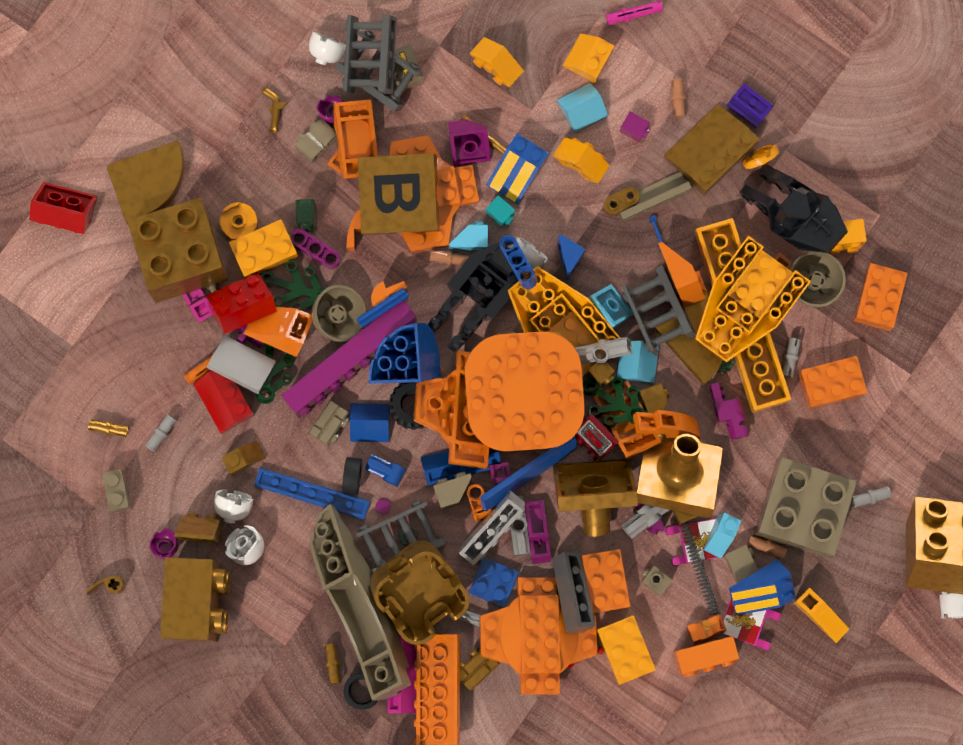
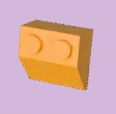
M580 33L563 67L596 84L614 51V45L599 37Z

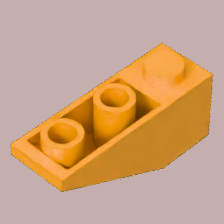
M807 588L793 602L835 643L849 630L845 623L811 588Z

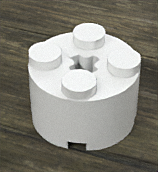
M942 592V595H939L941 619H947V615L948 618L952 617V619L963 618V595Z

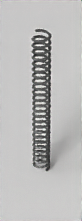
M689 524L680 525L679 527H684L679 530L684 531L681 535L687 534L682 538H688L683 541L688 542L685 546L691 545L686 548L687 550L692 549L687 553H692L689 557L695 556L690 559L691 561L696 560L691 564H696L693 568L699 567L694 570L695 572L700 571L695 575H700L697 579L703 578L698 581L704 582L699 584V586L706 585L701 588V590L707 589L702 593L709 592L703 595V597L710 596L704 601L711 600L706 605L713 603L707 606V608L714 607L708 610V612L715 611L710 616L720 615V609H718V605H715L717 603L715 601L716 598H714V594H711L713 591L711 590L710 583H708V576L704 572V565L700 561V554L696 550V543H692L694 539H692V532H689L691 528H688Z

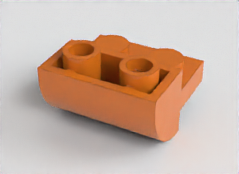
M383 281L379 283L372 292V306H376L402 288L408 293L405 282L402 281L388 288L385 287Z

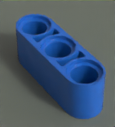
M511 235L502 237L499 243L500 248L519 283L525 289H532L537 284V277L518 242ZM508 245H514L511 249H506ZM517 260H522L520 264H514ZM531 275L528 280H523L525 276Z

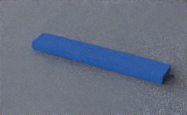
M573 436L572 439L563 445L548 449L480 497L482 508L488 511L497 505L509 491L514 493L577 449L576 437Z
M259 468L254 487L323 508L333 504L337 512L365 520L370 504L368 500L263 468Z

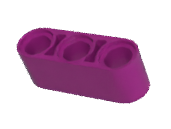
M296 229L292 232L291 241L296 249L327 269L334 270L339 267L340 256L337 251L302 229ZM302 235L305 237V240L302 243H296L295 238ZM317 245L321 247V250L318 253H312L311 248ZM329 256L337 258L333 264L327 263L326 260Z

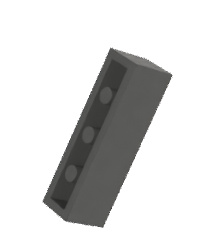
M564 551L553 558L552 562L566 633H584L594 627L595 622L581 552Z

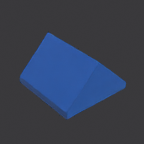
M559 235L557 245L565 278L570 279L584 257L585 249L567 237Z
M351 403L350 442H389V404Z

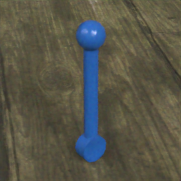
M652 215L649 221L654 226L659 243L663 242L656 224L657 217Z

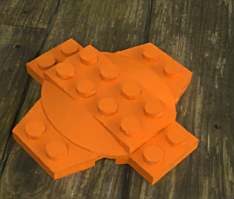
M429 135L391 142L389 156L429 153L437 155L438 184L436 194L439 204L440 232H400L411 253L449 246L452 219L455 213L458 212L460 206L479 203L473 165L454 168V166L452 167L443 161Z
M457 351L455 370L446 378L431 379L416 384L414 421L439 433L445 442L448 443V464L486 469L488 467L490 448L475 437L467 419L464 368L470 352Z
M518 577L517 598L508 607L479 617L480 656L503 664H509L514 669V672L519 675L520 695H559V674L568 665L597 655L596 616L593 615L595 626L586 632L566 633L560 598L557 595L556 578Z

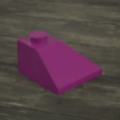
M469 120L448 122L453 166L491 161L486 126Z

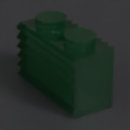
M313 199L295 200L298 229H302L307 233L313 232L314 229L318 228L315 201Z

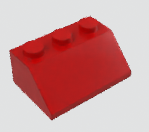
M43 182L31 200L29 220L39 224L54 226L58 229L85 234L91 223L98 196Z
M211 370L193 384L220 434L255 416L237 383Z

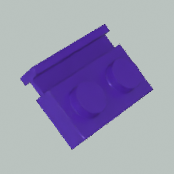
M745 83L727 104V107L755 128L759 126L774 107Z

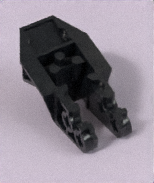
M767 164L759 168L758 174L765 182L775 184L780 192L788 195L782 204H779L775 198L773 199L748 185H745L739 191V194L748 204H754L764 215L769 217L770 230L798 250L830 253L848 233L836 205L831 202L828 195L816 193L793 177Z
M500 242L470 255L447 284L452 294L444 302L437 315L431 318L428 326L435 334L456 309L464 303L467 296L478 304L474 314L465 322L461 331L452 338L447 346L454 353L464 345L484 321L493 320L499 311L511 300L507 290L515 285L518 279L500 248ZM517 260L514 264H520L522 260Z

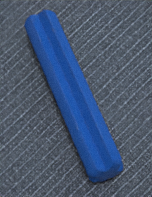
M404 288L400 289L359 316L357 322L361 327H365L409 297L408 293Z

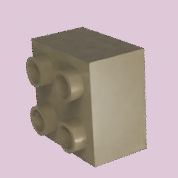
M783 457L780 458L775 464L754 536L770 539L773 542L826 559L835 556L857 481Z

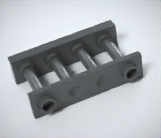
M348 15L345 23L347 34L345 69L342 79L343 91L354 94L355 87H378V92L393 94L397 18L391 15H383L381 22H359L358 17ZM358 30L382 31L380 41H358L356 33ZM357 49H380V59L356 60ZM356 68H379V78L355 79Z
M358 30L356 33L363 38L361 41H379L375 38L376 35L369 30ZM357 49L356 60H359L365 49ZM377 49L371 60L380 59V49ZM395 53L394 71L398 65H401L408 71L393 94L378 92V87H361L393 111H401L404 104L400 102V96L413 75L418 77L424 74L419 70L421 68L414 62L409 63L397 53ZM338 62L335 69L343 75L345 62ZM366 68L361 73L356 70L355 79H371L370 75L375 68Z
M663 265L655 268L658 273L656 278L632 290L626 284L621 285L624 290L622 296L626 303L629 302L646 340L643 342L648 353L651 352L655 356L659 355L656 348L658 345L680 334L686 335L689 339L696 336L669 272ZM659 284L664 286L665 291L662 295L640 306L637 305L635 296ZM665 301L671 302L672 308H670L669 312L645 323L642 313ZM672 318H678L680 324L677 328L652 339L649 332L650 329Z
M422 500L411 504L412 508L372 527H369L367 524L358 529L357 538L363 535L375 561V568L372 569L373 573L385 563V560H382L370 532L381 527L392 554L395 556L400 550L388 523L398 519L409 544H411L416 539L405 515L416 511L426 532L427 541L436 548L446 544L443 537L438 538V535L435 536L423 507L428 505L427 502L422 503Z

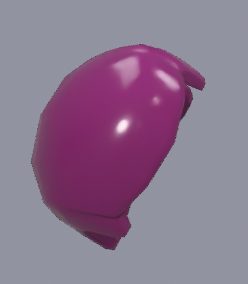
M328 95L325 99L318 101L317 111L320 118L326 123H334V103L345 102L339 96Z
M167 528L154 533L153 538L150 540L149 549L155 557L165 559L174 556L179 546L178 538L174 536L175 533Z

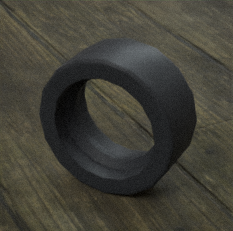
M346 457L342 493L358 495L362 473L361 458Z
M363 672L349 677L343 690L347 703L359 710L370 709L378 702V700L371 699L368 702L359 703L351 696L352 685L358 680H365Z

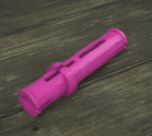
M658 0L628 9L626 7L621 8V11L607 13V24L609 26L623 21L627 23L631 19L662 12V3Z

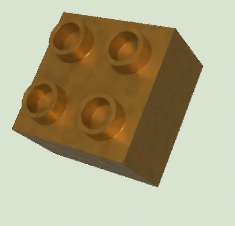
M201 197L127 220L147 290L155 303L228 281L210 218Z
M915 497L906 522V587L963 595V503Z
M165 558L160 638L177 641L217 642L218 634H227L228 611L219 609L220 595H229L230 571L221 569V564L213 559Z

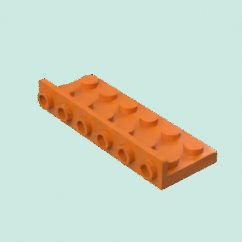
M436 634L430 641L414 645L417 651V658L414 662L415 670H417V678L414 681L416 698L414 700V708L416 709V718L414 720L416 738L414 739V745H460V634Z

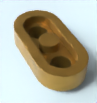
M627 187L609 196L604 202V211L610 216H616L635 206L639 201V192L633 187ZM631 193L633 198L628 199L626 195ZM615 202L617 207L612 208L610 203Z

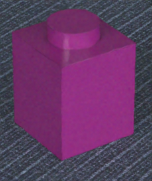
M630 111L620 128V132L640 142L642 138L646 139L651 130L648 128L650 122Z

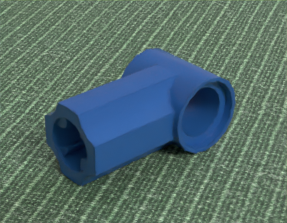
M373 454L365 467L367 471L382 477L384 481L398 487L406 472V469L393 462L389 463Z

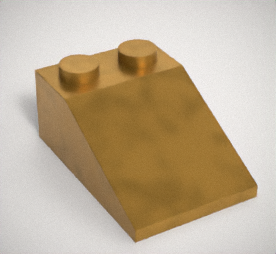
M187 513V516L181 517L174 536L182 541L220 544L223 521L215 515H206V518H199V514Z

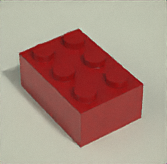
M255 273L206 295L210 311L224 334L277 312L273 295L259 273Z

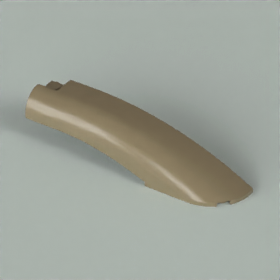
M330 504L318 515L315 520L317 523L314 532H311L310 547L323 591L327 592L353 644L371 699H388L400 694L401 690L411 685L406 671L409 668V664L393 621L386 612L383 613L375 602L370 589L372 572L344 521L333 504Z

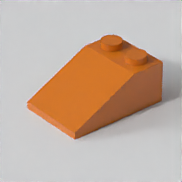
M663 242L658 243L684 307L706 299L703 291H706L699 270L695 272L693 266Z

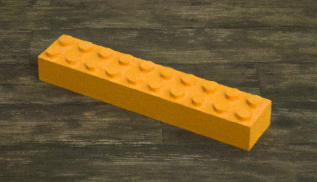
M733 218L697 228L694 233L711 287L741 246ZM770 333L734 357L752 413L791 401Z

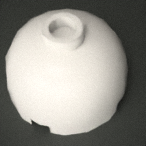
M312 32L309 41V51L316 58L315 62L326 66L327 63H336L342 59L346 52V44L340 41L337 43L333 38Z
M517 237L516 241L532 269L536 266L542 268L548 260L545 254L542 252L538 254L539 252L535 249L534 245L521 237Z
M226 489L216 491L214 508L216 513L224 518L225 522L235 523L246 518L251 512L253 505L252 496L235 490L233 493H227L228 490Z
M246 525L241 530L239 528L235 529L225 542L227 547L226 555L233 562L240 565L255 563L262 556L265 547L261 534L254 527Z

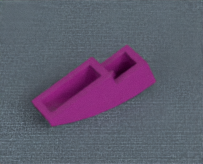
M544 500L525 502L532 564L551 562Z

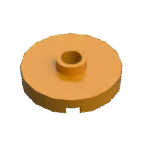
M776 145L763 146L756 149L751 157L749 155L745 156L742 163L745 169L764 165L779 154V150Z
M235 202L223 209L219 223L224 234L235 240L255 231L258 219L251 206ZM241 219L242 223L237 225L236 220Z

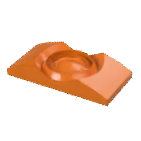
M371 99L334 103V128L337 135L338 160L343 179L359 177L358 157L378 156Z
M626 380L623 382L624 387L622 388L626 405L632 408L631 399L627 394V390L631 385ZM613 387L605 390V392L616 398ZM593 396L597 406L609 405V403L598 396ZM615 411L610 413H604L601 415L604 419L607 415L618 416L625 413L622 411ZM629 421L617 423L615 427L610 428L613 436L619 441L617 445L626 459L661 443L658 434L636 433L635 425Z

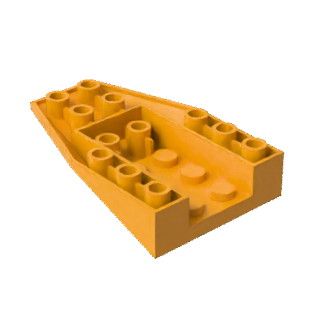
M750 236L745 239L715 279L695 340L725 362H728L776 329L811 282L795 270L793 273L764 252V247Z
M538 266L533 269L537 277L535 287L525 289L518 281L507 290L523 333H555L569 341L574 348L595 344L601 339L609 341L620 338L589 298ZM531 275L525 276L523 280H528ZM599 349L600 352L606 353L604 350ZM596 361L581 364L582 376H584L587 373L588 369L591 366H593L596 363Z

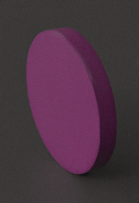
M381 499L376 503V510L380 514H386L391 509L390 502L386 499Z

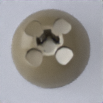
M814 251L807 252L798 257L792 264L790 271L794 273L796 270L810 280L811 278L810 284L798 298V301L802 304L816 308L825 307L835 302L843 293L846 283L845 271L841 263L831 254Z
M344 285L330 286L323 290L314 301L312 307L313 323L318 332L325 338L336 342L349 341L363 330L364 327L359 325L357 318L366 312V307L361 296L352 288Z

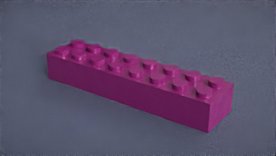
M402 301L374 320L281 395L298 418L307 416L315 404H322L330 392H337L345 380H352L361 367L365 369L371 364V359L374 358L378 350L377 347L386 336H389L402 326L417 323V316L405 301Z

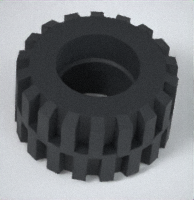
M418 382L400 383L398 387L393 389V393L390 395L389 408L391 415L397 424L405 429L416 430L417 428H424L423 425L414 421V415H408L402 409L404 398L408 395L416 394V384Z

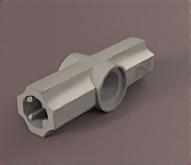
M628 337L609 341L601 339L595 344L576 347L575 350L579 355L581 364L595 361L604 363L610 358L632 354V344ZM599 349L604 350L606 353L600 352Z
M523 495L518 496L521 500L524 501ZM525 512L518 519L524 523V528L517 531L514 529L513 523L510 528L514 556L531 553Z
M645 505L637 511L635 516L626 521L622 528L633 539L645 528L651 527L660 520L662 515L668 512L669 509Z

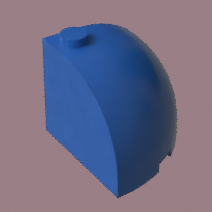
M425 323L409 324L396 329L381 341L369 368V384L423 382L441 377L439 349L432 329Z

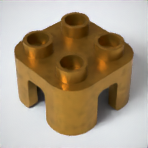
M415 541L377 568L370 579V589L377 606L383 613L386 612L397 632L410 644L420 645L430 641L436 636L433 628L434 624L448 614L453 621H456L465 614L469 606V595L460 578L437 548L427 541Z

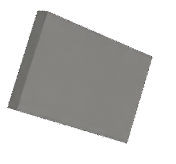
M224 335L207 364V368L259 394L276 361Z

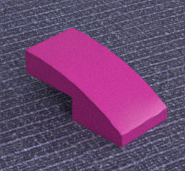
M202 289L183 294L198 323L212 316Z

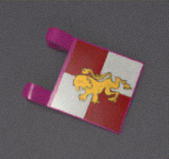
M716 519L688 523V528H691L689 532H692V539H694L692 543H696L695 546L697 547L698 554H700V561L718 558L703 550ZM680 525L665 528L667 536L680 533L684 556L671 559L672 566L696 561L690 560L695 556L689 557L692 553H687L692 549H686L691 545L685 546L688 542L683 541L688 538H682L687 534L681 535L684 531L679 530L684 527H679Z
M730 600L723 619L727 631L723 634L729 637L733 636L737 640L767 651L770 648V642L758 639L765 618L779 621L781 614L772 610H764L736 615L732 600Z

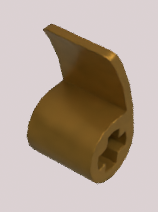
M110 576L89 587L86 590V594L90 595L103 584H105L109 592L119 594L125 589V581L121 577ZM114 580L120 583L117 586L118 589L111 587V584H114Z

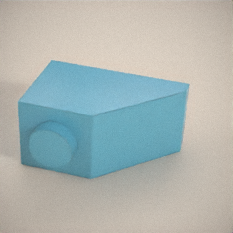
M473 222V225H468L450 243V250L480 251L487 248L488 225H484L483 222Z
M726 513L717 515L703 550L718 558H722L734 540L741 520Z

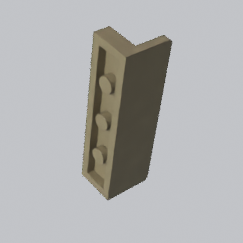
M678 172L639 190L638 203L621 212L618 216L621 222L624 223L690 193L692 187L689 181H685L682 173ZM630 194L627 196V198L632 199L633 195ZM613 202L614 208L617 207L615 202Z

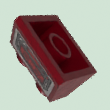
M592 414L581 424V427L575 434L576 442L581 447L584 445L589 450L587 453L593 460L598 459L601 461L619 442Z

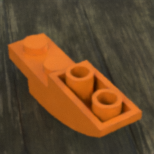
M656 410L654 413L636 412L633 415L636 433L665 434L666 438H676L681 434H690L698 439L701 438L698 420L690 415L665 410Z

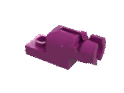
M719 383L711 384L709 388L718 424L727 422L725 425L731 440L748 437V427L739 425L746 420L740 400L736 398L723 401L722 398H725L723 387H719Z

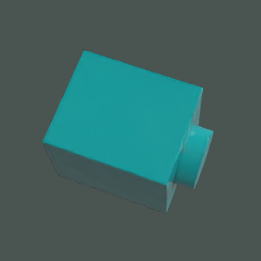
M499 195L485 209V213L502 228L505 224L507 226L510 225L515 219V210Z

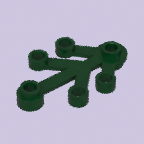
M293 260L286 263V269L291 273L295 283L277 278L271 271L262 272L260 276L267 287L276 285L292 291L284 296H276L274 302L277 299L282 300L281 305H276L275 303L276 307H283L286 303L302 295L311 298L301 303L294 302L291 308L299 305L300 310L303 311L314 304L317 296L326 288L320 286L313 267L308 266L304 269V275L310 280L313 289L305 286L297 270V263ZM291 263L295 264V268L292 270L288 268ZM309 269L313 270V274L311 276H308L306 274L307 270ZM266 275L271 276V279L269 281L264 280V277Z
M264 343L266 346L265 356L273 360L274 347ZM285 355L282 361L273 367L259 394L256 393V399L260 403H271L275 398L277 390L283 386L290 385L292 376L289 373L282 374L280 380L271 386L270 383L272 377L284 368H289L293 365L294 358L291 355ZM290 359L291 363L287 364L284 360ZM283 377H288L289 381H283ZM262 393H267L269 397L264 398Z
M615 377L612 380L616 398L600 389L598 382L594 378H587L583 381V390L586 394H595L609 403V405L591 406L589 408L590 415L592 414L595 418H599L604 413L615 411L625 413L618 416L607 415L604 418L607 428H613L617 423L628 421L634 425L633 415L636 412L646 413L643 408L639 407V390L635 386H631L627 390L632 408L625 404L622 378ZM636 391V394L631 395L630 392ZM594 410L598 411L596 414L592 413Z

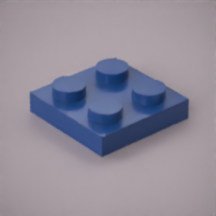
M483 558L469 594L505 608L519 571Z

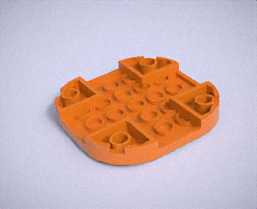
M551 332L499 334L484 339L470 352L464 368L467 419L471 431L484 445L499 451L547 449L563 445L578 432L584 418L582 368L577 351L565 338Z

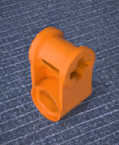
M473 484L467 490V497L476 523L479 519L487 517L492 510L489 509L488 511L477 513L484 510L481 506L480 497L472 498L470 490L472 488L480 489L481 496L485 492L482 486Z

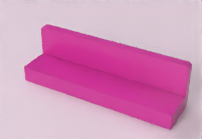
M398 634L409 664V668L406 671L411 685L401 690L400 694L388 698V713H416L414 708V700L416 698L414 681L417 678V670H415L414 662L417 658V651L414 644L406 642Z

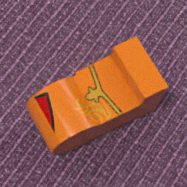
M720 615L687 626V631L694 646L711 640L727 631Z

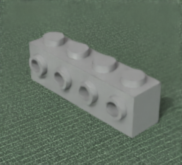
M509 491L461 544L459 554L472 565H475L478 560L481 561L487 555V550L498 543L499 537L510 530L515 519H520L524 514L525 502L512 491Z

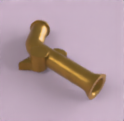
M264 87L261 90L262 95L264 94L273 101V105L269 107L272 117L271 127L268 131L279 133V113L288 102H281L277 94L268 89V87Z

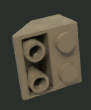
M466 472L454 475L455 479L448 481L447 478L436 481L437 485L433 487L441 511L461 504L472 481L471 474L466 475Z

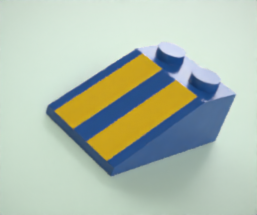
M517 133L486 185L518 205L548 160L549 153Z
M778 559L729 588L736 615L780 608L796 598L791 573Z

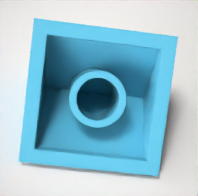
M591 83L557 100L575 133L608 116L600 93Z
M612 284L589 297V300L613 329H616L634 315Z
M631 341L632 354L619 357L617 377L628 381L654 384L658 355L655 356L651 352L648 353L644 346V341Z

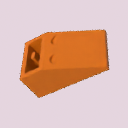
M276 307L277 312L247 325L244 332L245 335L297 357L313 319L312 315L296 308Z

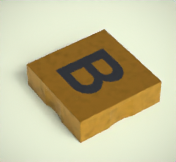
M429 153L358 157L362 235H386L397 232H440L439 204L436 194L438 184L437 155Z

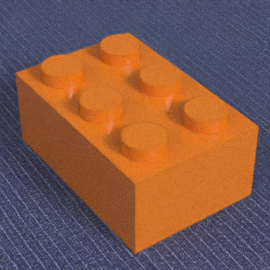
M870 263L866 268L853 322L891 331L895 325L908 273Z
M857 356L803 369L798 373L808 410L861 397L867 393Z
M620 549L582 555L593 614L629 608L630 602Z
M733 636L673 652L679 675L684 674V677L697 675V670L703 669V672L717 669L716 665L719 664L722 667L736 664L735 660L739 659Z

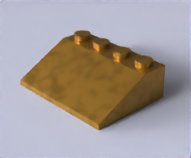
M717 104L664 157L704 196L758 144L760 139L745 124Z

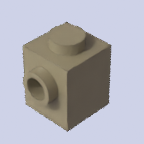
M655 566L652 569L648 567L641 575L644 578L641 583L659 597L673 581Z

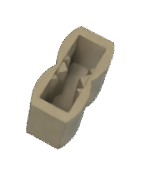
M322 118L319 121L315 120L309 126V132L306 134L302 133L296 140V149L311 163H314L337 140L335 130Z

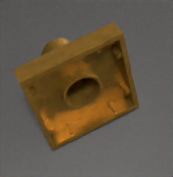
M658 434L661 443L643 451L637 483L638 503L711 518L714 511L723 447L700 443L698 438L690 434H681L676 438H666L665 435Z
M630 459L553 465L558 511L581 510L583 532L588 536H604L610 532L611 508L638 506L637 489Z

